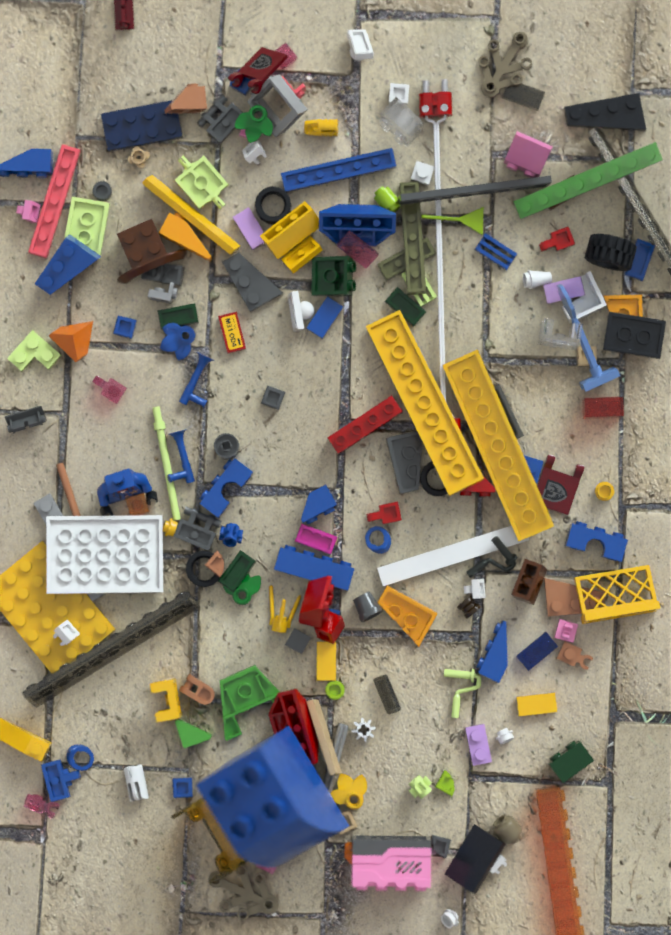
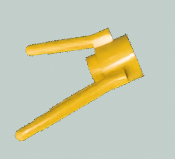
M270 585L269 625H272V631L286 633L287 628L291 626V621L301 596L297 597L288 620L284 616L285 599L282 600L280 614L274 617L273 586Z

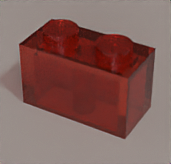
M623 397L584 398L582 400L583 419L622 418L624 416Z

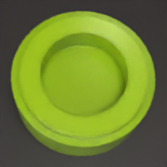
M333 680L326 685L325 692L330 699L338 700L344 695L345 689L341 682Z

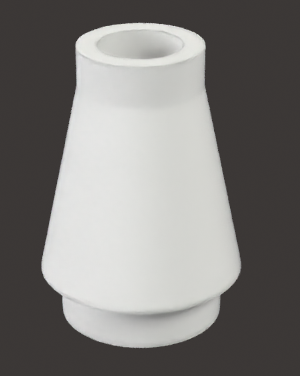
M528 270L526 273H523V285L525 288L533 289L551 283V272Z

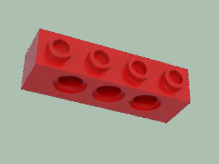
M390 396L329 436L328 440L339 455L400 415L402 410L393 396Z

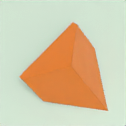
M93 321L59 327L49 337L77 362L88 354Z

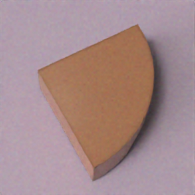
M216 551L205 566L219 577H221L224 571V560L221 554Z

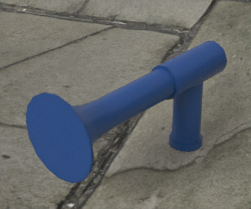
M197 352L199 355L197 367L179 402L187 405L190 400L204 408L208 400L192 393L205 366L215 360Z
M187 429L168 434L176 441L183 468L181 472L167 475L170 483L183 478L186 479V483L195 482L183 439L184 432Z

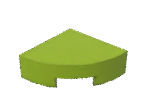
M444 770L435 787L452 797L454 781L451 775Z

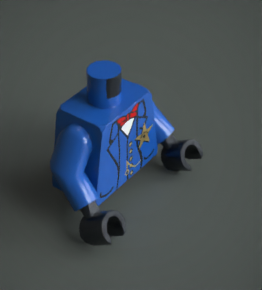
M125 469L104 477V483L97 489L99 504L102 506L100 508L101 516L107 513L113 516L109 504L146 493L148 505H151L150 499H155L158 503L157 493L152 491V487L143 473Z

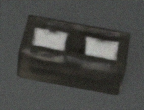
M384 674L374 678L373 681L386 713L392 714L400 711L401 707L388 675Z

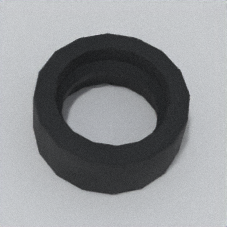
M272 186L259 192L255 201L257 215L267 224L277 223L291 212L289 195L279 187ZM272 194L280 196L284 201V210L281 214L274 217L268 216L262 209L264 198Z
M429 462L423 468L420 475L423 489L433 496L448 494L445 488L434 489L429 485L427 475L431 469L435 468L433 462Z
M199 551L189 558L186 563V573L193 584L199 587H209L218 582L220 577L216 574L208 580H200L193 572V565L198 559H210L214 553Z

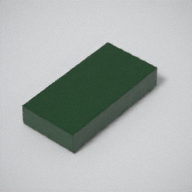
M398 287L385 301L395 311L400 310L404 319L413 327L426 313L422 307Z
M195 303L157 310L161 330H163V326L169 323H176L180 326L199 323Z
M240 550L218 582L234 593L256 561Z

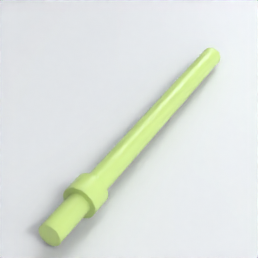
M160 406L153 407L154 431H157L173 521L180 520L174 481L170 483L167 478L168 474H172L164 432V429H166L165 422L162 421Z

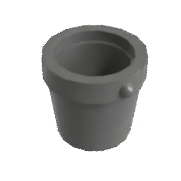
M366 592L353 600L361 622L368 621L383 612L382 607L379 606L370 592Z

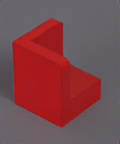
M329 611L327 622L323 621L322 628H314L317 638L334 644L345 625L342 616Z

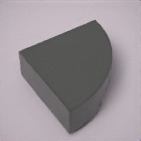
M432 834L434 850L439 856L446 859L451 839Z

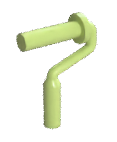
M444 669V677L471 679L472 683H474V678L477 679L475 686L459 689L455 692L452 702V718H459L460 694L477 690L481 687V676L475 674V669H472V672Z

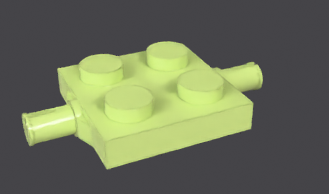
M184 155L179 158L178 161L185 169L175 179V182L199 210L212 201L219 210L222 209V206L224 207L226 204L219 198V195L229 186L224 178L205 156L191 164Z

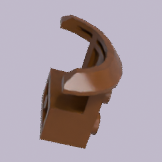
M152 219L117 233L132 268L122 274L117 281L127 284L134 278L154 268L173 261L182 260L187 250L183 249L167 253Z

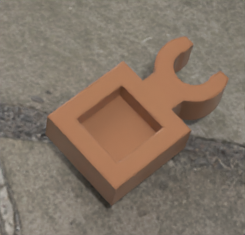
M564 641L556 657L573 667L578 662L580 667L586 670L589 667L583 664L584 659L593 660L590 655H580L582 649Z

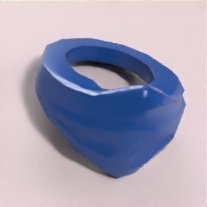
M379 526L372 527L367 531L365 536L367 547L378 554L388 552L391 546V537L388 531ZM374 531H381L384 535V543L378 547L370 542V535Z
M79 744L70 746L67 750L66 759L72 768L84 771L92 766L94 755L87 746ZM77 751H84L89 754L90 760L87 765L78 766L75 763L73 757Z

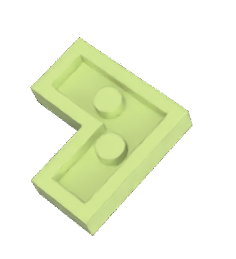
M32 330L7 359L23 372L34 358L50 370L62 355Z

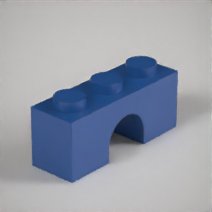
M235 458L233 461L230 459L223 467L225 470L221 476L217 475L211 482L213 487L210 491L205 490L199 498L202 500L200 505L217 518L223 514L230 504L222 495L223 487L228 483H236L243 488L253 475L249 468Z
M576 521V524H570L565 547L583 552L587 543L591 539H596L603 546L601 557L622 562L628 542L627 539H624L623 534L613 532L610 535L605 533L606 530L603 528L594 527L593 530L586 528L587 524Z

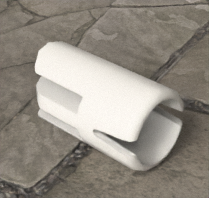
M138 764L137 766L125 767L124 775L130 802L148 799L143 766Z

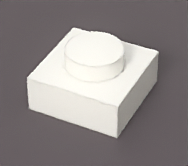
M390 83L389 104L408 105L409 85Z
M416 161L411 180L419 181V183L429 186L434 166Z

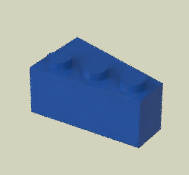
M68 235L35 282V285L51 295L101 256L72 235Z

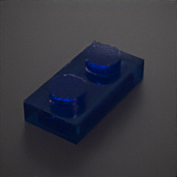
M544 632L517 654L516 657L529 671L558 646L548 633Z

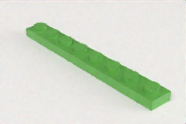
M654 142L514 201L520 219H523L661 162L663 158L657 143Z

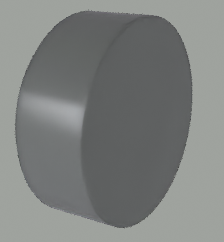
M100 181L93 186V195L97 200L106 201L111 197L112 188L107 182Z

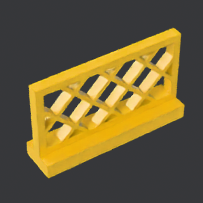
M649 565L574 578L582 614V624L657 612L660 609ZM645 570L646 580L642 583L634 576L638 571ZM620 574L630 578L625 586L616 581ZM606 577L611 581L607 589L597 583L600 578ZM587 580L593 584L589 592L581 588L580 581ZM632 580L641 586L637 594L627 588ZM613 583L623 589L618 597L609 592ZM595 586L604 592L600 600L590 595ZM643 588L650 592V600H644L638 596ZM624 591L634 597L631 603H625L620 599ZM606 594L615 600L612 606H606L601 602ZM587 597L597 603L594 609L586 610L584 602Z

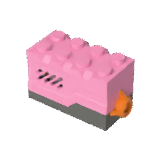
M353 835L352 842L345 843V859L352 865V887H356V890H368V886H375L376 890L385 891L387 887H395L397 891H406L407 887H414L415 891H426V888H431L430 836Z

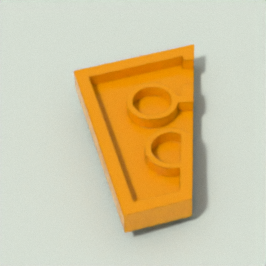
M388 585L378 600V604L419 647L438 613Z

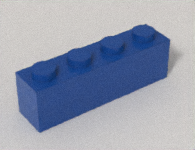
M285 545V548L280 547L274 570L309 580L332 576L334 587L349 590L355 569L351 567V563L340 561V564L332 562L333 558L322 555L320 559L314 557L315 553L304 550L302 554L295 552L296 548Z

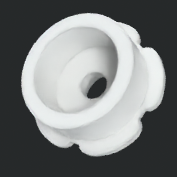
M505 728L497 733L496 740L499 741L500 745L514 739L513 730L508 731Z
M445 910L441 916L443 925L447 928H452L459 924L458 914L453 910Z

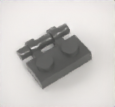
M224 95L218 100L215 99L211 108L207 112L204 111L197 122L201 127L209 123L210 127L206 130L207 133L220 144L235 129V122L238 116L243 113L233 103L226 108L224 103L228 99ZM218 110L221 111L222 114L214 120L212 116Z
M186 506L184 514L190 516L189 520L180 519L174 537L209 551L217 534L210 531L212 525L219 528L222 521L216 519L214 515H206L199 512L197 508L192 509ZM198 519L205 522L204 528L195 525V520Z

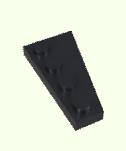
M639 93L564 107L567 127L646 131Z

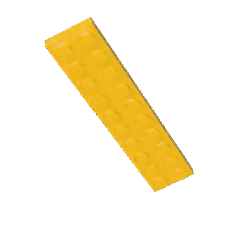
M398 310L367 325L366 329L448 495L452 496L483 481L484 477L401 311Z
M475 350L442 365L518 542L554 527L479 351Z

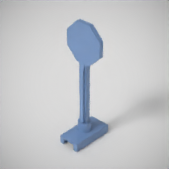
M557 285L561 301L571 317L572 326L590 366L589 370L592 376L579 382L581 389L587 392L620 377L617 368L611 367L602 371L600 365L597 364L583 328L576 318L575 309L563 285Z

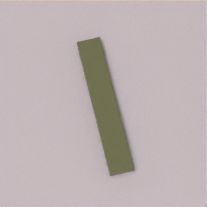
M419 181L400 183V194L419 192ZM420 203L401 205L407 295L426 294Z

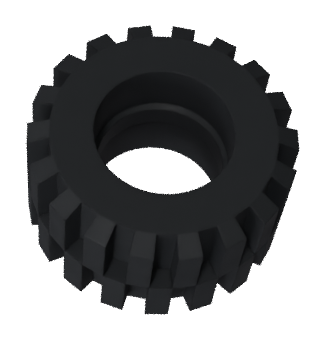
M600 233L590 235L584 258L591 264L615 271H629L632 268L637 246L631 241L617 236Z

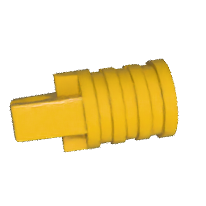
M338 119L305 121L304 133L314 136H338Z

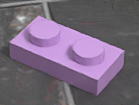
M479 724L465 727L473 766L492 762L485 725Z

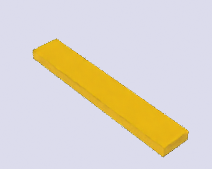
M151 175L145 178L142 184L228 254H233L240 248L237 242L155 176Z

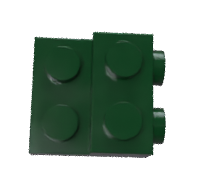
M349 256L314 257L312 259L311 295L352 296L353 291L356 290V282L353 280V272H356V262L353 261V258Z

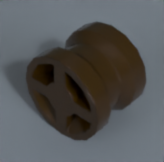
M470 595L457 608L464 612V617L467 619L479 610L481 606L476 604L473 596Z

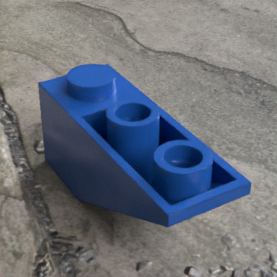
M30 149L0 164V177H9L10 174H17V177L22 178L29 177V175H36L37 178H47L48 175L53 174V151L51 149Z
M502 621L501 624H496L493 631L496 635L493 641H488L484 649L487 653L484 658L481 657L476 666L479 674L498 683L508 666L507 628L505 621Z

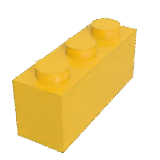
M304 201L262 233L260 237L270 252L279 259L319 228V218L314 210Z

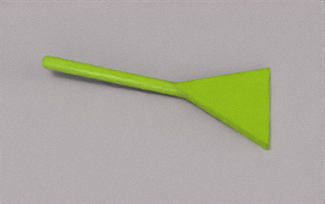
M484 207L461 217L421 215V218L460 221L483 235Z

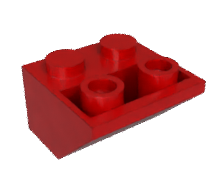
M332 576L309 581L299 613L300 624L322 628L323 621L327 622L329 605H332L334 598L333 591L335 585L332 584Z

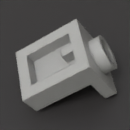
M170 282L168 293L165 292V289L155 287L154 290L149 289L148 298L149 300L172 304V299L176 300L178 288H175V283Z

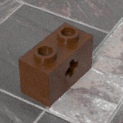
M525 559L511 595L517 600L534 605L547 569L542 564Z

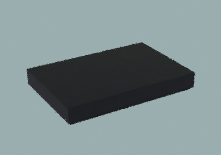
M609 312L603 350L660 359L666 321Z
M474 824L446 870L445 875L476 895L506 844Z

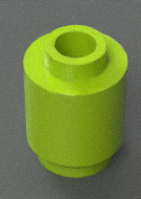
M382 186L374 193L376 195L374 200L380 207L392 212L397 211L401 207L398 198L389 187L384 188Z

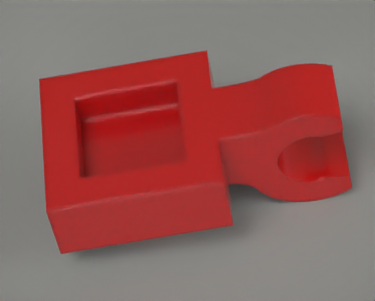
M565 227L550 233L551 239L541 242L539 247L541 252L555 247L557 252L575 245L569 227Z
M398 501L379 505L378 512L366 514L368 522L381 519L382 524L402 520Z

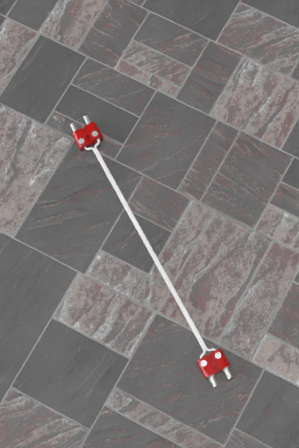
M447 79L441 80V92L437 93L429 92L428 80L422 81L423 93L419 94V117L432 122L434 128L435 190L441 189L439 123L444 121L446 117L452 116V92H448ZM434 117H443L442 119H439L437 122L429 119ZM436 200V216H441V200ZM436 219L440 391L446 401L445 370L442 366L445 364L441 220ZM454 418L461 431L460 418Z

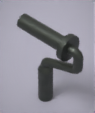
M495 536L491 541L506 558L505 563L509 566L504 567L498 562L487 558L481 560L466 571V573L471 578L485 568L488 563L505 572H509L516 566L518 557L516 554H511L499 537Z

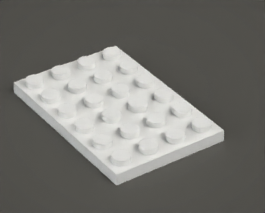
M162 515L46 516L47 594L163 593Z

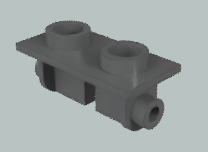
M42 406L4 416L8 432H13V434L26 429L27 426L31 428L43 425L47 421Z

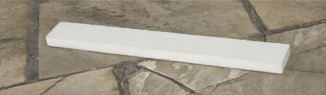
M512 526L388 564L377 568L382 586H386L497 551L498 548L491 541L495 536H498L506 547L528 541L529 538L518 542Z

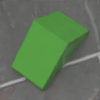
M179 718L175 721L184 748L204 742L212 737V734Z

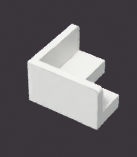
M591 271L581 276L585 295L579 296L578 299L572 301L578 320L606 307V302ZM562 306V309L568 319L569 324H571V317L567 313L565 307Z

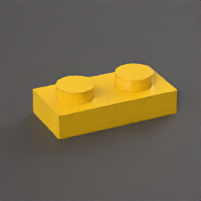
M310 235L281 260L294 274L323 251V249Z

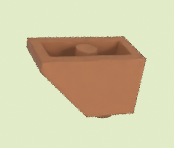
M195 83L188 84L165 109V114L202 113L207 109L205 86H198Z

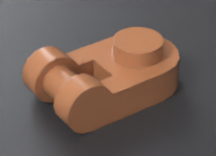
M188 674L185 685H182L179 691L200 704L206 705L211 703L215 697L213 688L193 675ZM194 684L198 686L195 693L191 691Z

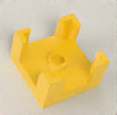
M176 678L150 683L152 693L167 691L165 699L167 706H170V709L160 710L155 713L156 722L181 718L182 711Z

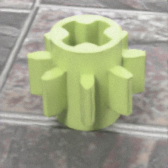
M418 775L409 783L411 787L409 792L414 798L419 796L422 799L431 792L432 789L429 786L432 782L426 776L422 778Z

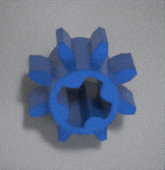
M229 523L226 527H221L219 540H223L222 542L225 546L234 547L237 543L241 544L243 530H240L237 524Z

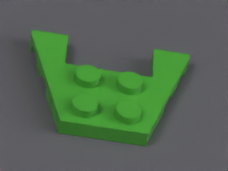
M256 665L220 680L225 740L228 741L242 734L235 715L269 700H272L273 703L277 693L280 692Z

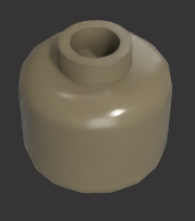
M502 815L495 820L493 833L504 844H515L519 841L522 828L512 816Z

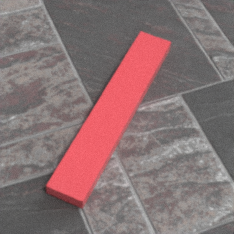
M61 145L28 251L29 254L48 258L81 152L80 149Z

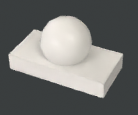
M347 30L346 36L350 45V56L356 61L373 59L374 52L366 30Z
M293 291L287 297L293 331L299 332L304 329L303 320L310 319L313 316L314 307L310 302H300L298 291Z

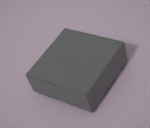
M267 385L261 404L279 410L286 392Z
M294 628L285 645L302 654L311 637Z

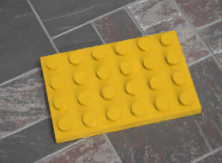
M44 541L37 544L0 575L1 613L55 679L116 630L87 594H47L46 543ZM68 620L80 635L69 644L61 646L62 640L60 637H53L55 634L54 630Z

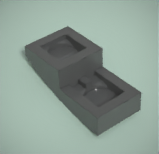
M164 264L143 273L141 279L165 284L173 282L175 285L182 286L185 267Z

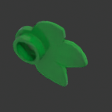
M255 105L249 112L241 113L238 116L235 128L245 129L248 141L253 143L262 134L271 136L273 124L267 118V110L261 105ZM261 112L262 116L255 118V113Z
M248 573L234 593L225 586L223 588L226 593L232 595L235 603L245 605L250 602L252 595L259 591L261 577L257 575L250 578ZM241 592H244L246 594V597L244 599H240L239 594Z

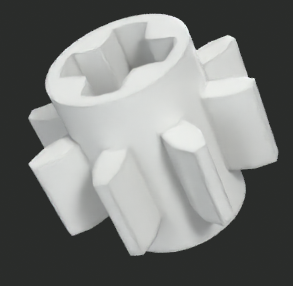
M361 717V723L354 722L357 729H353L352 732H357V740L360 737H364L366 742L367 736L374 737L371 730L376 729V727H370L371 719L368 722H364L363 717ZM362 724H365L367 728L369 727L365 735L358 731Z

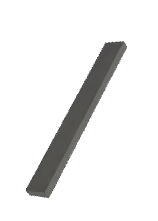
M551 176L407 193L400 194L398 201L400 205L547 187L552 181Z

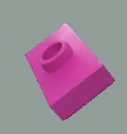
M301 523L295 542L331 555L337 536Z

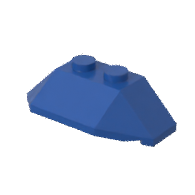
M338 204L319 211V231L337 245L377 246L396 232V213L378 205Z

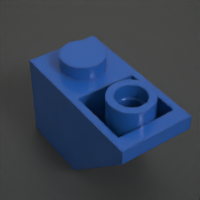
M327 485L309 493L301 517L303 523L311 524L318 520V515L324 513L326 516L335 511L334 507L337 504Z

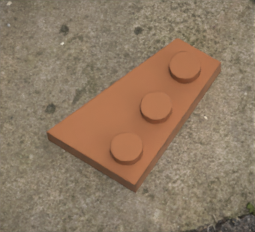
M544 578L547 616L581 614L575 585ZM581 587L586 592H589L590 590L588 588ZM592 590L590 595L598 600L604 594V592ZM589 597L584 602L586 610L594 609L597 604Z

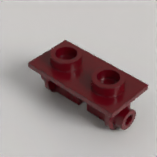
M114 0L115 30H133V0Z

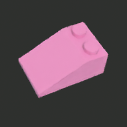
M517 131L504 164L510 170L517 171L518 169L524 172L526 177H539L552 146Z

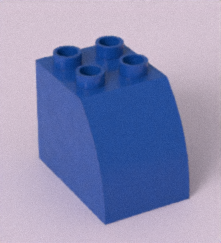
M290 726L285 727L229 760L196 784L236 854L258 866L266 868L281 866L349 827V824Z

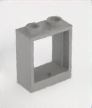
M280 74L274 77L270 76L263 83L261 91L258 94L251 93L252 97L247 101L251 107L261 105L267 110V118L273 124L272 134L275 137L285 133L308 110ZM273 87L291 108V111L281 121L263 99ZM256 112L259 117L262 116L261 112Z

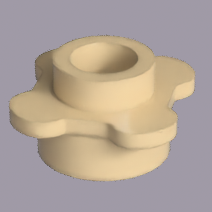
M136 146L133 148L131 156L128 157V162L142 169L145 167L146 160L150 158V153L148 151L144 152L140 147Z

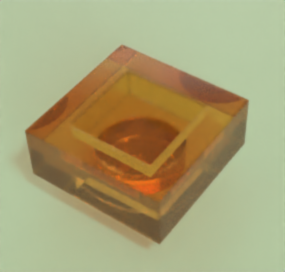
M144 493L125 499L130 516L150 512Z

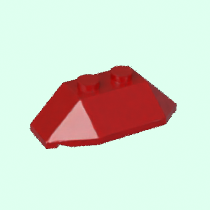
M296 688L277 693L268 714L274 734L290 726L312 765L317 764L319 741L306 699Z

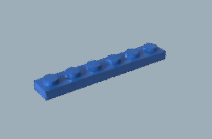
M389 148L283 172L281 176L285 191L291 192L396 168L393 149Z

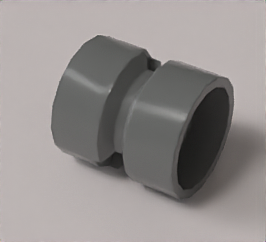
M223 433L215 439L214 449L221 458L229 460L238 455L240 444L234 435Z

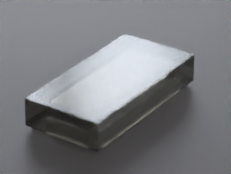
M521 84L518 87H507L503 99L538 111L545 92Z

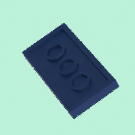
M173 100L101 113L108 152L183 138L179 114H165V109Z

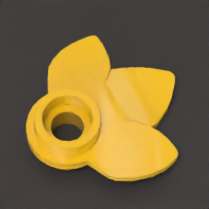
M340 774L337 781L338 789L331 791L332 798L337 804H345L349 809H359L363 805V795L367 791L365 777L361 774L353 780L346 774ZM352 796L357 797L358 801L356 803L350 801Z

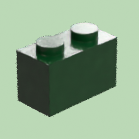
M579 740L577 742L571 741L565 746V751L561 754L556 752L549 758L551 760L548 762L549 766L562 783L594 761Z

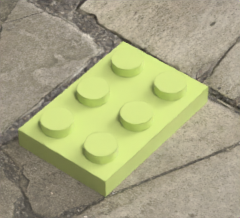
M72 197L65 238L68 235H72L101 256L110 203Z

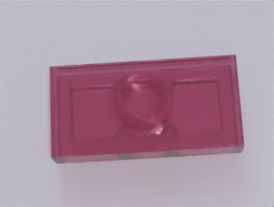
M350 230L337 243V247L364 268H367L379 254Z

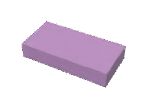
M249 207L233 216L234 221L252 250L264 244L260 237L264 231Z
M581 276L543 285L547 304L561 301L557 289L559 284L564 286L570 299L585 295Z

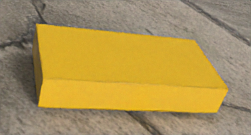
M317 642V680L336 681V642L334 644Z
M555 693L516 697L518 716L557 712Z

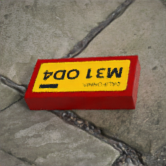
M237 312L218 316L227 353L245 350L246 346Z

